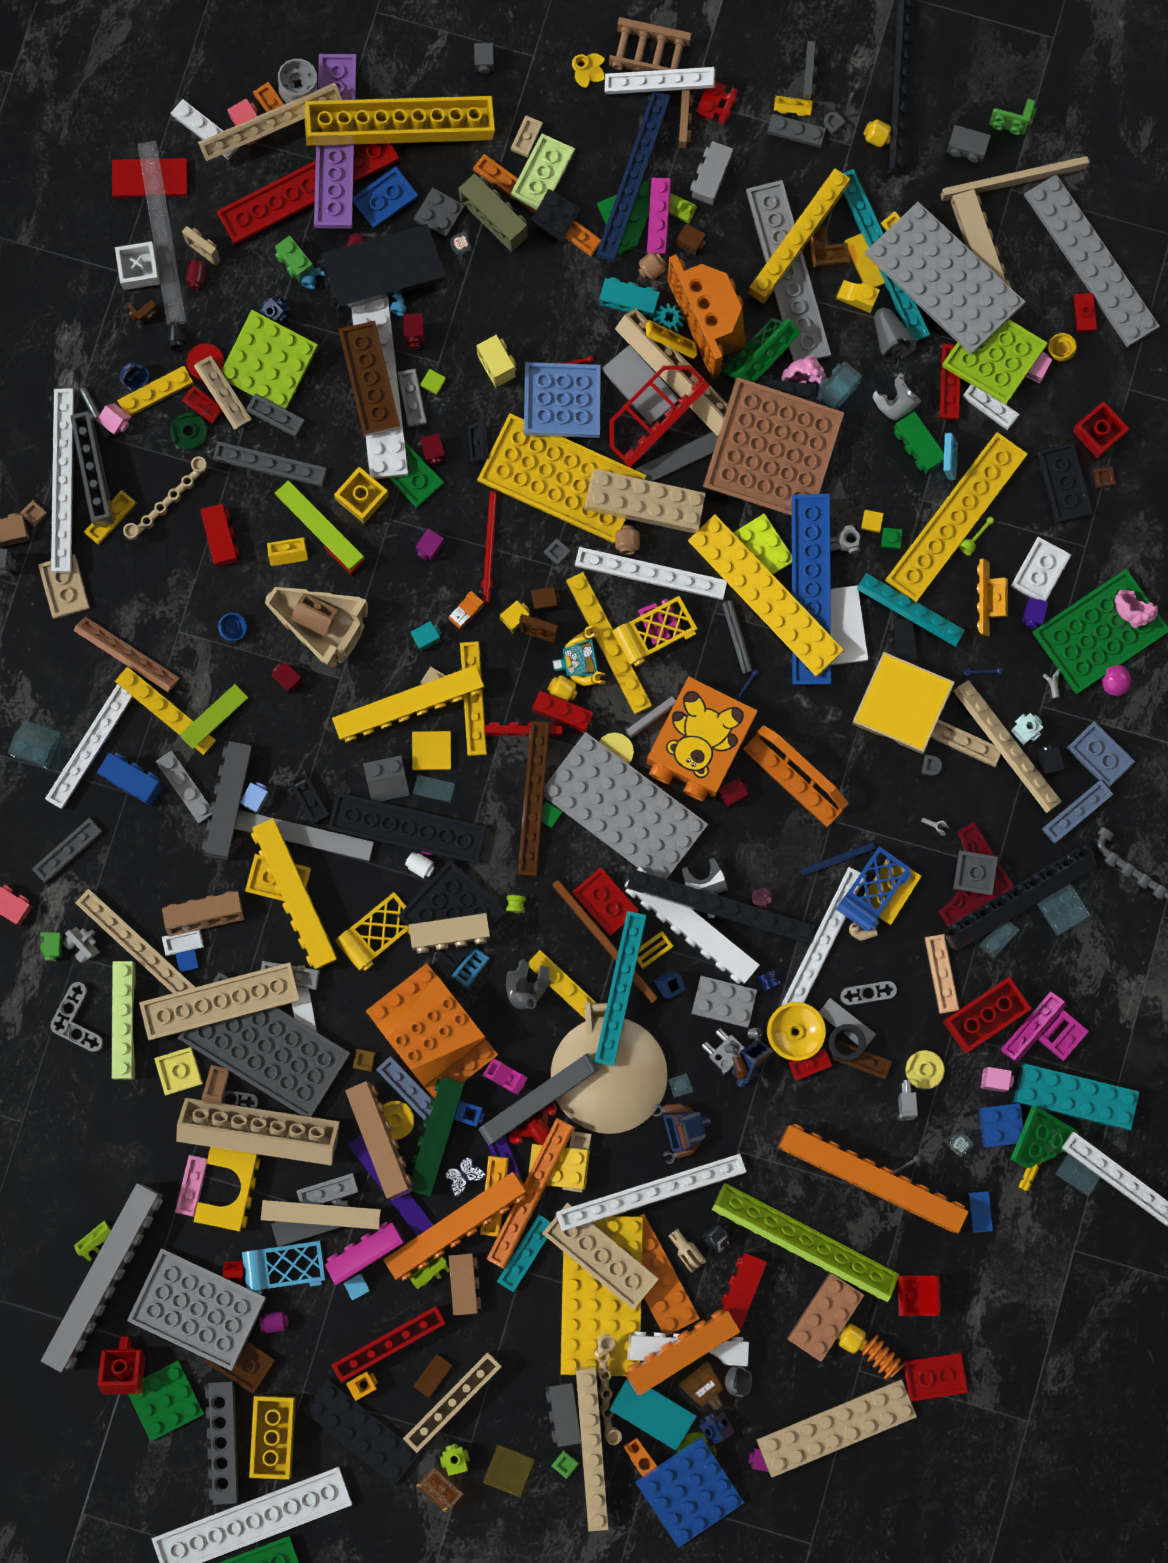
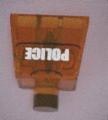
M705 1361L678 1383L680 1388L701 1407L708 1402L716 1411L724 1404L717 1395L723 1388L708 1361Z

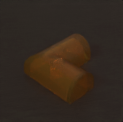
M827 227L818 228L809 240L812 267L850 263L848 243L829 245Z

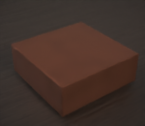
M1112 466L1093 470L1096 489L1116 485Z

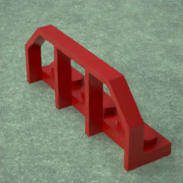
M663 365L609 420L610 448L631 467L710 385L690 365ZM664 370H689L698 379L691 387L692 391L688 395L684 394L677 401L679 403L678 406L653 383ZM649 386L671 406L664 414L666 418L661 423L657 421L651 428L629 408ZM627 410L650 434L642 436L637 442L639 445L634 450L631 448L623 455L614 446V421Z

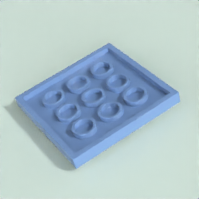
M525 362L524 435L599 438L600 365Z

